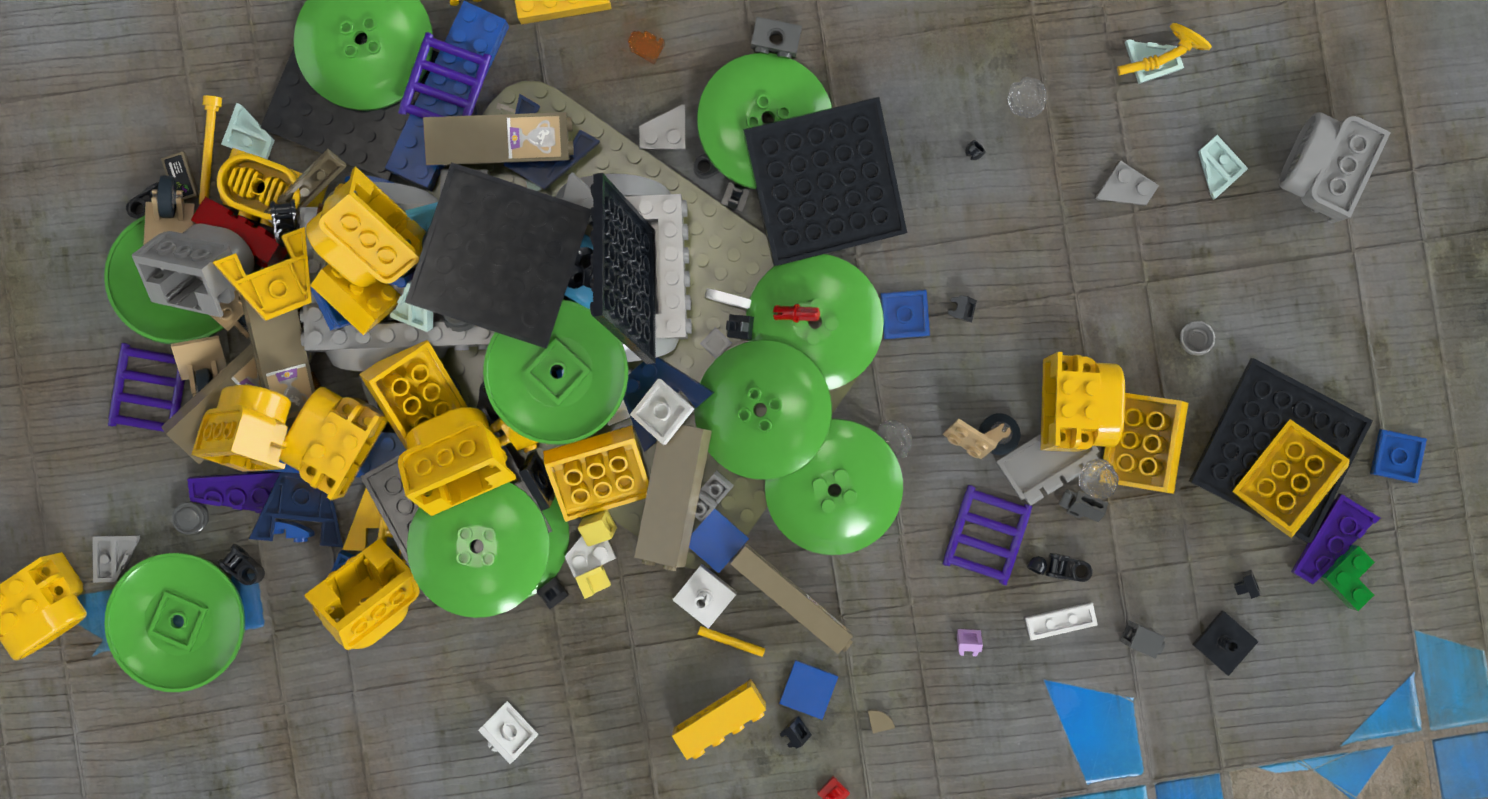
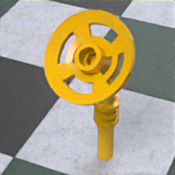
M1172 23L1170 28L1180 40L1178 47L1158 57L1157 55H1154L1153 58L1149 56L1148 59L1145 57L1142 61L1117 66L1118 75H1124L1141 70L1159 69V66L1185 54L1191 48L1210 50L1212 46L1205 38L1183 25Z

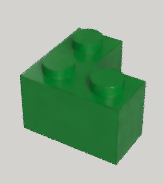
M1352 544L1349 547L1350 549L1344 555H1341L1320 579L1348 608L1359 611L1375 596L1359 579L1375 562L1360 546Z

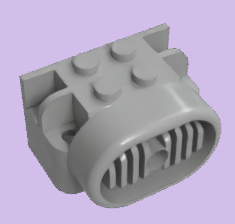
M1317 112L1309 118L1300 131L1281 171L1279 186L1301 197L1303 204L1311 208L1312 212H1320L1328 216L1327 222L1329 223L1351 218L1391 132L1360 117L1352 116L1338 121L1326 114Z
M201 223L192 225L183 233L173 231L160 233L132 254L151 302L217 317L224 315L219 303L232 302L235 298L234 291L236 289L212 263L236 253L246 276L253 271L255 265L250 247L238 234L227 228Z

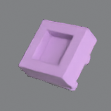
M958 629L957 642L961 656H964V651H972L973 656H977L979 652H982L981 630Z

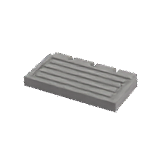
M1040 434L996 463L1021 501L1025 499L1031 506L1044 498L1039 489L1043 488L1045 493L1049 495L1063 486L1059 478L1060 476L1068 483L1083 473L1079 467L1080 464H1082L1086 471L1099 464L1100 460L1096 454L1100 451L1096 446L1079 452L1041 450Z

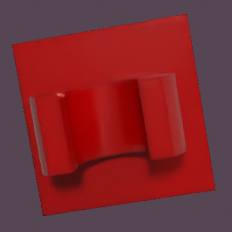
M832 776L817 793L822 799H845L850 794V791Z

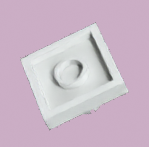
M657 379L630 415L660 443L666 445L694 408L662 379Z
M701 564L673 598V601L709 629L736 596L737 591Z
M508 701L478 730L488 740V747L493 746L491 750L494 752L498 751L509 764L539 735Z

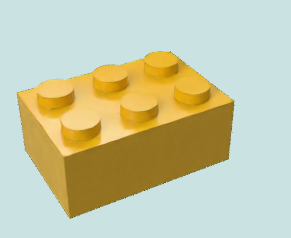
M329 264L320 270L310 285L363 336L394 310L401 296L390 284L382 283L378 280L367 287L356 286L346 280Z

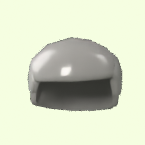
M1193 321L1181 330L1180 344L1183 350L1190 355H1204L1213 348L1215 333L1211 326L1203 321Z

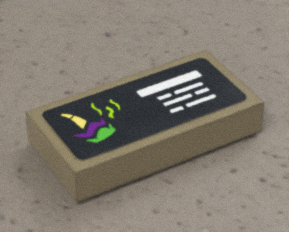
M180 152L161 158L166 176H173L175 178L176 191L182 190L184 201L198 197L199 193L186 153Z

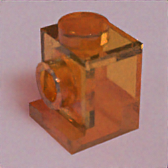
M633 31L628 43L632 53L655 64L665 46V41L662 38L656 41L657 37L647 31H644V33Z

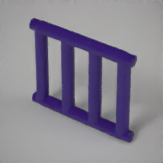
M426 32L404 91L398 113L401 115L409 113L420 118L445 117L410 104L414 92L417 91L464 108L462 116H472L492 56L490 54L482 56L435 39L433 38L434 35ZM430 47L479 64L475 78L427 61L426 58ZM422 69L472 86L468 99L419 83Z
M122 343L109 411L108 426L113 427L120 424L164 432L161 428L165 424L163 422L119 415L121 402L169 409V419L180 410L185 380H181L178 368L176 378L126 370L129 356L176 364L174 355L132 348L129 344ZM129 379L174 387L172 401L123 393L124 381Z
M968 485L942 564L945 566L953 564L998 579L999 583L1007 585L1033 506L1029 504L1022 506L977 491L974 486ZM975 499L1020 514L1017 527L970 513L969 509L972 500ZM965 521L1013 536L1010 548L1006 549L961 534ZM958 542L1006 558L1003 570L1000 571L955 556Z

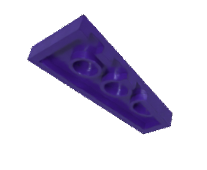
M280 472L189 477L187 480L190 501L261 513Z
M1338 494L1326 513L1312 543L1307 544L1291 572L1308 583L1314 584L1380 517L1346 496Z

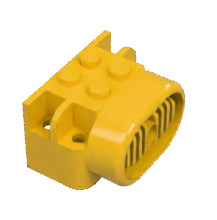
M232 148L229 158L218 171L217 188L223 204L239 210L238 215L257 222L261 218L260 223L274 228V225L268 221L272 220L271 214L264 213V211L270 206V201L276 203L283 192L285 193L291 184L293 185L303 173ZM264 182V191L262 193H258L259 184ZM328 185L306 207H318L319 203L322 204ZM299 188L293 193L292 199H295L296 209L301 199Z
M356 166L352 169L350 180L345 184L336 186L334 193L324 202L323 210L306 225L307 238L317 254L346 280L359 287H367L376 280L386 284L392 283L415 266L419 261L423 249L422 240L426 233L417 222L411 220L404 210Z
M1056 352L1044 358L1041 450L1079 452L1092 446H1116L1121 439L1124 428L1125 378L1122 368L1118 364L1096 363L1092 358L1081 355H1063V352Z
M235 385L223 388L217 408L207 410L202 418L191 455L243 472L285 469L286 464L280 463L279 459L281 450L286 449L288 444L284 440L288 430L285 424L291 407L290 399L278 392L253 385Z
M320 387L305 402L286 434L284 441L288 444L286 449L281 450L280 460L298 470L301 478L308 482L311 487L318 488L328 494V499L342 498L351 486L388 420L381 410L356 397L343 398L326 387Z
M472 407L456 408L415 426L406 436L407 450L398 459V468L405 496L430 516L516 479L515 474L506 466L507 455L501 449L498 437L491 432L486 414Z
M379 538L358 555L348 559L346 564L337 571H332L325 580L307 592L304 597L311 603L314 613L322 621L323 626L334 636L336 641L346 650L362 649L373 645L399 625L407 615L409 605L418 597L420 590L411 569Z
M63 552L38 558L0 584V642L13 660L23 659L41 649L80 623L87 615L86 610L77 598L83 591V583Z

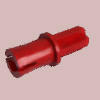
M795 304L794 306L775 305L773 312L778 313L773 315L775 320H793V322L798 323L799 321H818L820 317L818 307H800L799 304Z

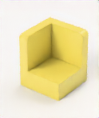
M608 510L584 516L578 526V530L587 546L612 539L617 529Z
M603 565L575 578L584 599L611 585Z

